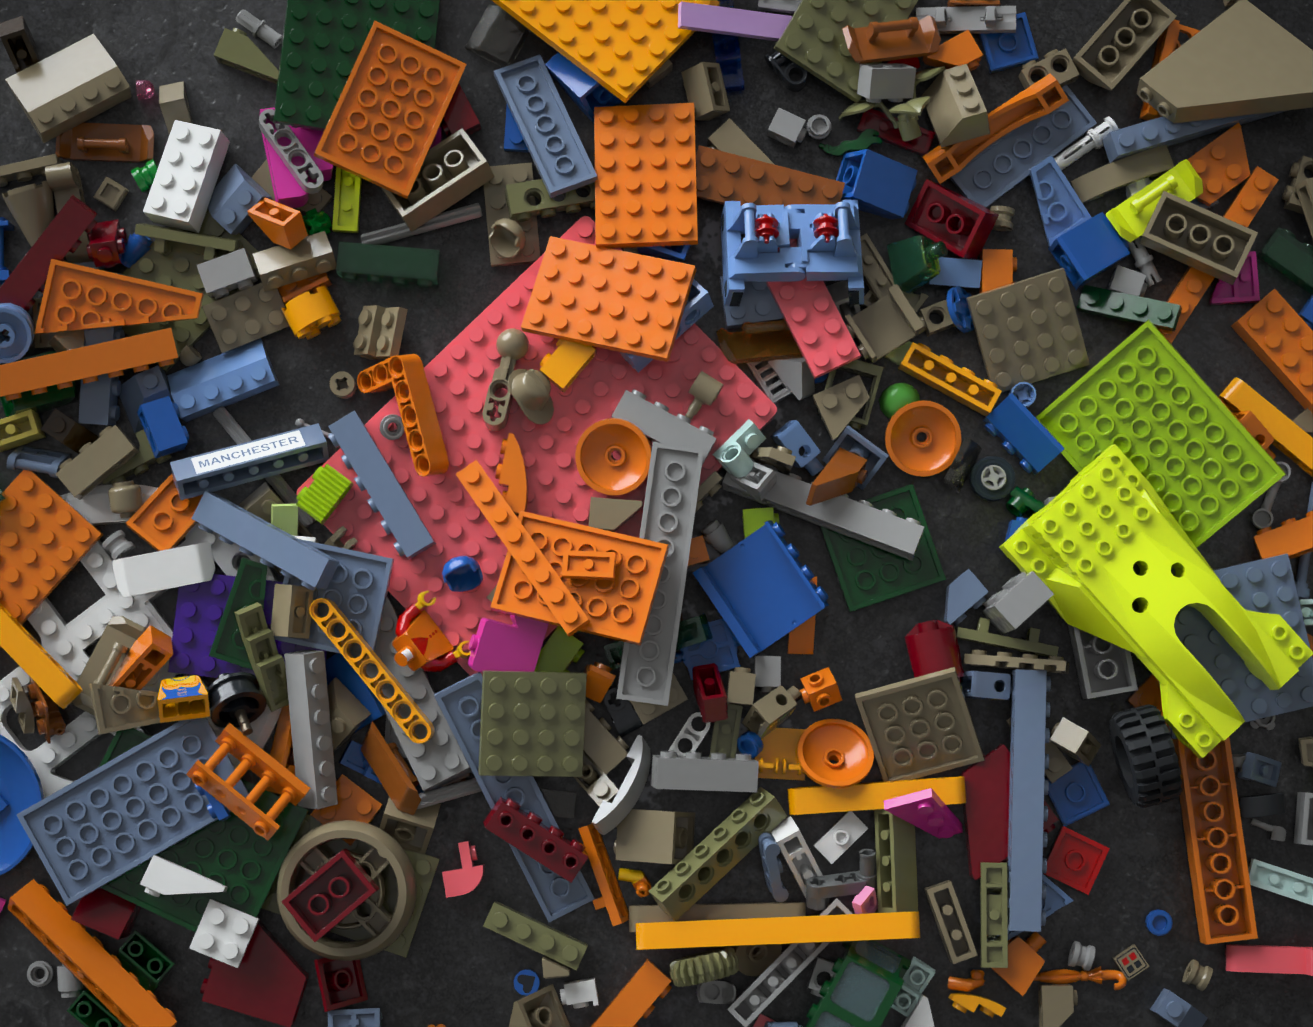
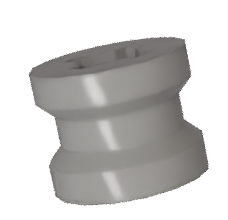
M122 530L116 531L102 543V547L112 554L111 558L113 560L126 557L135 548L131 541L126 540L125 533Z
M1074 941L1068 957V966L1075 967L1078 965L1083 970L1089 971L1095 957V946L1088 945L1086 947L1082 946L1080 942Z

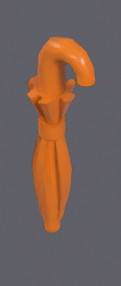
M1101 966L1088 972L1068 969L1051 970L1037 974L1033 980L1051 984H1069L1079 980H1090L1102 984V980H1117L1119 982L1114 983V990L1124 988L1127 983L1123 972L1118 970H1101Z

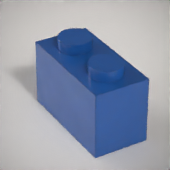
M170 396L141 404L137 414L155 459L184 450L188 443L187 440H189V434L184 425L181 426L178 418L180 417L178 406L175 402L172 403Z

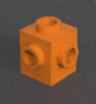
M829 667L800 678L803 689L800 690L802 699L805 704L810 703L814 712L842 701L837 682Z

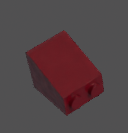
M99 888L81 898L71 920L119 940L130 936L142 907Z

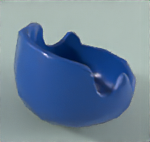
M458 556L450 559L445 563L442 571L444 583H447L449 589L454 592L472 590L483 581L479 563L468 556Z

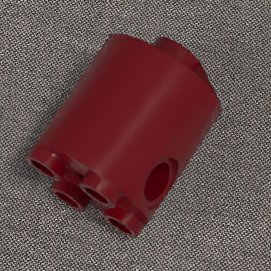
M937 619L916 624L904 637L914 678L955 667L960 683L963 682L962 677H965V673L961 664L955 627Z

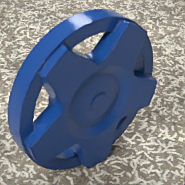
M956 286L948 290L947 307L955 326L961 332L967 333L974 330L966 299L972 295L970 292L967 293L962 287Z

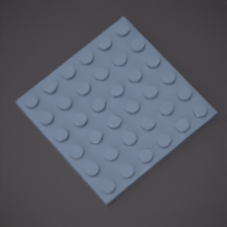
M1288 554L1213 570L1224 587L1244 609L1261 613L1279 614L1310 648ZM1187 605L1180 609L1174 622L1175 633L1178 639L1217 682L1241 713L1245 722L1313 706L1312 656L1298 668L1299 671L1279 690H1270L1262 680L1255 677L1248 670L1244 663L1245 661L1201 612ZM1169 726L1172 738L1177 739L1172 728Z

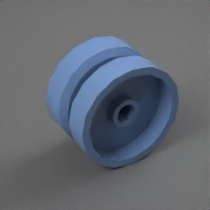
M0 303V363H12L21 359L29 350L35 336V326L30 314L21 306L12 303ZM4 329L9 331L8 336H4L1 332Z

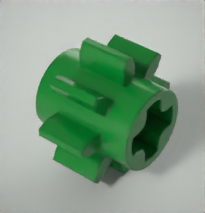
M316 208L307 211L305 216H302L308 236L323 231L326 234L331 232V219L324 211L317 212Z

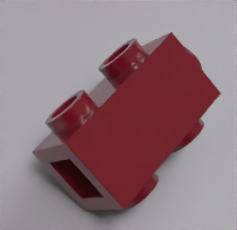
M118 219L99 222L92 229V233H89L90 243L86 245L89 259L94 260L95 267L111 268L121 263L122 254L125 253L124 243L127 242V234L125 228L120 227Z

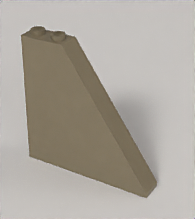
M1239 0L1143 75L1139 80L1137 95L1142 101L1150 104L1161 116L1167 118L1173 124L1313 107V50L1248 0Z

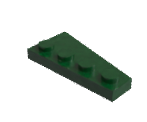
M242 557L209 656L253 670L234 612L257 602L262 605L264 610L267 565Z

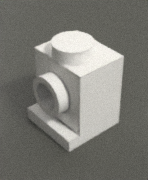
M595 977L565 982L564 989H560L562 1005L573 1004L574 1009L589 1006V1001H593V1006L599 1005Z

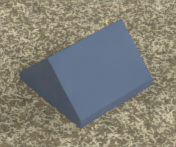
M848 425L822 461L828 464L840 447L868 459L865 470L868 471L866 479L862 485L859 483L857 487L863 490L889 455Z

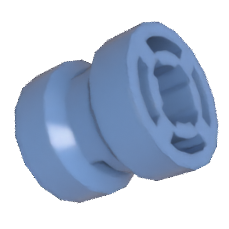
M1019 382L1008 394L1009 396L1013 393L1026 408L1036 399L1034 386L1027 382Z

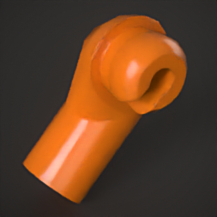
M973 969L971 971V978L949 977L948 989L969 992L979 988L985 982V973L983 970Z

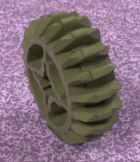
M725 947L681 957L669 964L670 976L673 979L674 985L678 987L722 979L739 971L738 956L735 953V949Z

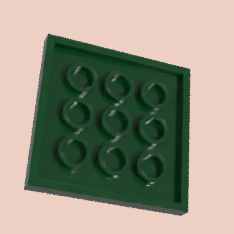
M913 484L865 500L871 503L873 508L881 511L882 509H889L895 512L897 517L905 520L906 518H913L919 521L921 526H924V532L913 561L820 526L849 612L946 580Z

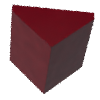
M325 957L314 960L325 1012L368 1000L360 960L339 961Z

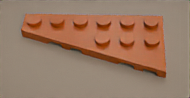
M51 259L34 334L198 319L204 294Z

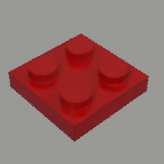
M1061 826L1047 856V871L1045 875L1089 895L1110 848Z

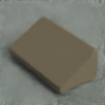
M545 955L542 957L543 978H560L570 975V967Z

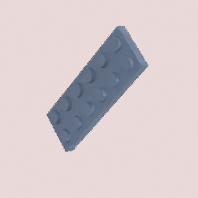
M541 55L495 70L494 77L550 198L595 182L597 174Z
M1065 85L1062 89L1069 99L1068 102L1051 113L1025 123L1002 136L976 155L961 171L950 177V180L964 197L988 208L1030 176L1029 169L1051 155L1055 157L1084 135L1090 128H1093L1097 122L1069 87Z

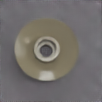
M782 945L736 946L735 953L739 960V971L747 976L761 975L781 955Z

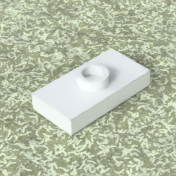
M848 811L813 846L833 864L868 828L852 811Z

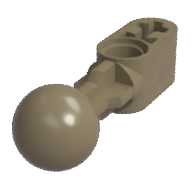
M515 328L504 330L498 336L496 342L497 351L502 358L500 366L494 371L482 413L486 427L492 431H500L507 424L513 400L508 387V377L514 371L516 361L523 358L529 348L527 336L521 330ZM499 388H505L508 391L506 396L502 398L496 397L494 393ZM496 405L498 406V414L500 418H496L495 421H492L491 417H494Z

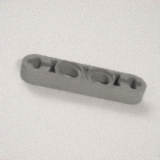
M264 110L259 116L261 132L300 187L309 194L318 193L323 187L324 176L288 125L275 123L277 131L274 133L273 126L270 123L266 124V119L273 121L274 110ZM280 137H287L291 140V144L286 147L280 146L277 140ZM295 156H300L305 160V164L295 166L292 164L291 159ZM307 170L312 180L317 179L315 185L312 182L307 183L308 176L305 173Z

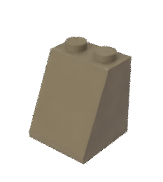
M632 809L616 826L615 860L661 864L679 863L694 847L695 812Z

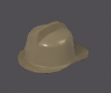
M514 370L508 377V387L512 396L530 421L540 425L548 423L554 412L553 401L549 395L551 390L549 379L538 370Z

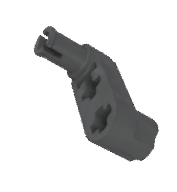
M862 849L859 851L858 871L816 876L807 879L806 906L816 911L825 910L829 906V898L859 894L865 886L875 888L876 890V852L872 849Z

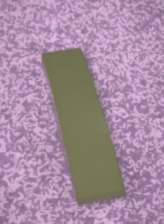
M257 602L234 612L251 666L260 689L266 698L269 710L273 712L289 705L284 659L278 654L272 630L267 627L262 605Z

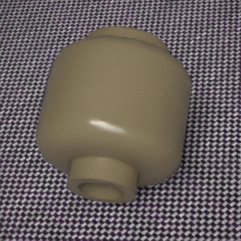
M133 480L114 482V487L108 490L111 512L120 514V518L132 517L135 511L143 505L141 487L138 484H134Z

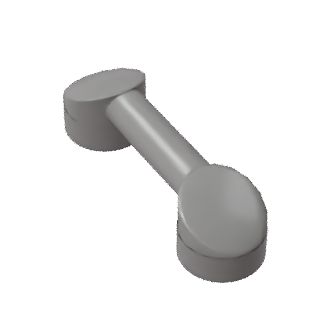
M1276 462L1286 475L1267 490L1261 509L1256 510L1252 516V523L1258 529L1270 527L1273 522L1271 509L1280 485L1286 482L1291 475V468L1285 462Z

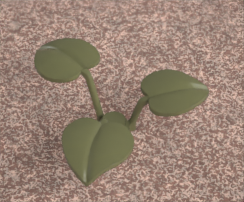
M946 67L929 68L916 72L913 98L907 103L896 105L888 110L882 101L880 103H871L863 99L846 108L839 116V121L844 116L862 113L873 107H879L893 123L894 129L899 128L903 141H909L921 136L922 133L917 121L919 120L918 115L921 116L923 108L931 99L930 96L916 98V86L920 81L928 80L946 70ZM891 113H902V114H900V115L897 116V117H898V121H896V119L893 117V115H892Z

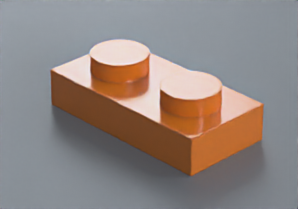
M564 550L561 576L567 579L615 581L617 554L615 552Z

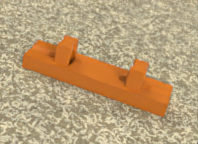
M593 824L579 828L582 841L586 847L584 851L588 855L602 894L601 897L592 900L595 910L606 907L612 925L622 924L629 920V912L602 836Z

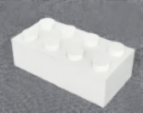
M178 120L174 121L143 210L144 214L153 223L199 233L230 141L221 130Z

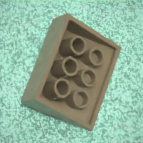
M94 34L5 79L43 143L132 97L130 86Z

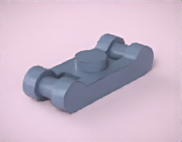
M766 832L758 838L766 886L777 902H784L788 898L789 893L783 886L780 878V873H783V867L780 859L776 857L780 853V847L775 842L773 836Z

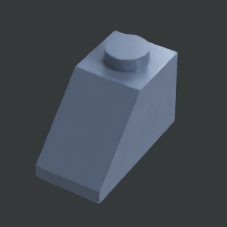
M1163 988L1150 1008L1151 1011L1175 1027H1202L1208 1018L1182 998Z

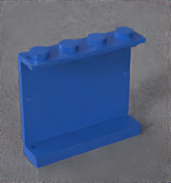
M772 520L766 521L764 526L705 567H700L693 572L749 658L756 656L829 606L826 601L829 599L827 593L821 586L817 587L812 580L814 574L806 564L803 566L797 558L800 556L798 550L792 543L788 545L783 537L785 535L783 528L779 523H773Z

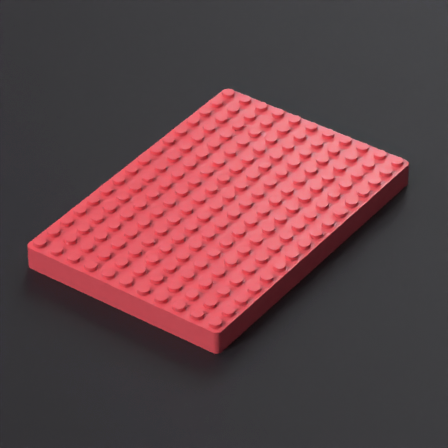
M583 216L560 238L596 245L595 222L590 217ZM611 248L623 251L621 248ZM545 252L424 367L449 460V468L446 473L424 477L419 476L414 467L406 433L404 432L402 437L396 440H389L381 434L380 422L385 416L395 414L401 417L396 396L365 424L366 429L436 543L435 545L410 560L406 555L401 557L394 546L397 540L393 533L388 535L380 523L384 520L379 511L374 513L367 500L371 497L367 490L361 491L354 480L358 476L353 468L348 469L341 458L344 455L343 450L340 448L322 465V467H325L326 464L330 465L354 484L324 525L332 534L341 526H344L347 531L340 541L345 545L348 540L355 538L358 543L352 549L354 551L394 559L388 591L405 609L412 603L415 605L418 602L417 598L421 592L429 590L424 595V601L428 603L434 597H436V601L433 605L423 607L420 611L422 612L425 609L454 647L451 650L452 653L457 650L458 645L463 641L469 642L462 646V651L465 653L471 651L469 649L470 639L473 634L476 635L482 618L492 619L509 625L513 624L510 614L492 610L490 608L492 602L486 598L498 584L508 549L456 476V473L477 460L502 495L503 491H508V487L499 485V479H495L498 464H503L504 454H500L503 439H508L509 433L514 434L525 462L528 484L526 512L589 526L591 497L642 501V509L615 531L616 533L639 538L648 476L640 486L629 493L606 495L595 491L585 483L578 472L575 460L576 447L581 435L594 423L612 418L611 416L626 390L632 392L635 389L647 396L646 401L655 404L657 401L669 408L668 412L677 417L678 413L685 416L689 406L695 399L688 392L701 371L724 384L712 405H702L690 423L697 428L704 426L714 432L713 437L716 438V442L701 468L699 486L713 472L716 471L718 473L723 468L712 454L748 419L761 431L774 419L777 412L776 405L694 323L675 340L669 362L653 359L639 373L621 356L620 352L592 346L596 349L595 357L565 392H562L550 382L551 390L549 395L553 401L554 412L548 423L540 425L530 421L513 397L505 428L500 431L488 429L482 413L494 371L500 366L502 358L497 351V338L506 329L515 328L522 331L521 325ZM523 332L528 338L529 348L526 355L516 361L514 370L534 369L540 371L539 369L542 367L539 365L541 360L548 353L552 355L558 348L556 343L559 339ZM499 388L495 391L494 395L502 398L506 396L508 391L505 388ZM496 405L494 417H491L492 421H495L496 418H500L498 414V406ZM390 423L388 430L394 431L397 427L396 423ZM648 440L649 443H650V446H651V450H652V444H653V442L650 441V440ZM617 450L613 451V457L620 459V452ZM310 476V477L297 489L296 495H298L299 492H300L305 486H306L307 488H309V486H310V485L312 484V482L314 481V479L312 478V476ZM458 556L472 557L480 565L483 581L479 586L469 591H451L448 584L444 583L442 571L445 563ZM548 624L544 641L554 633L558 627L557 625ZM459 657L456 659L457 663L470 676L478 672L468 666L469 657Z

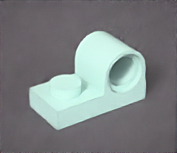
M748 419L712 455L728 473L737 478L744 477L753 468V461L749 455L766 437Z

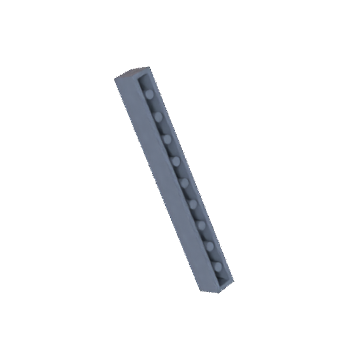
M1012 670L1007 873L1009 931L1041 932V926H1045L1046 912L1042 910V900L1046 899V884H1042V873L1046 874L1047 859L1043 858V847H1047L1048 838L1047 832H1043V821L1048 820V806H1044V795H1048L1049 783L1048 780H1044L1045 769L1049 768V754H1045V743H1049L1050 730L1046 728V718L1050 717V702H1046V692H1050L1051 678L1047 676V671Z

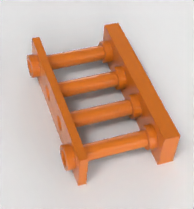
M229 723L215 740L220 745L217 751L205 765L197 760L186 775L192 779L194 784L202 787L253 828L256 834L268 841L279 829L280 825L275 822V819L287 804L291 802L296 806L311 788ZM230 753L241 763L224 781L213 770ZM250 769L261 780L245 798L233 787ZM268 786H271L281 796L265 814L254 803Z

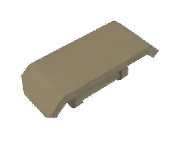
M124 616L111 617L77 681L83 691L72 701L76 707L95 716L89 684L109 685L134 642L146 630L145 627Z

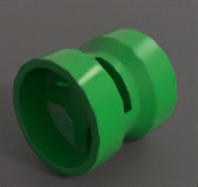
M154 159L147 161L145 166L141 168L136 167L131 170L142 193L149 190L157 173L158 166Z

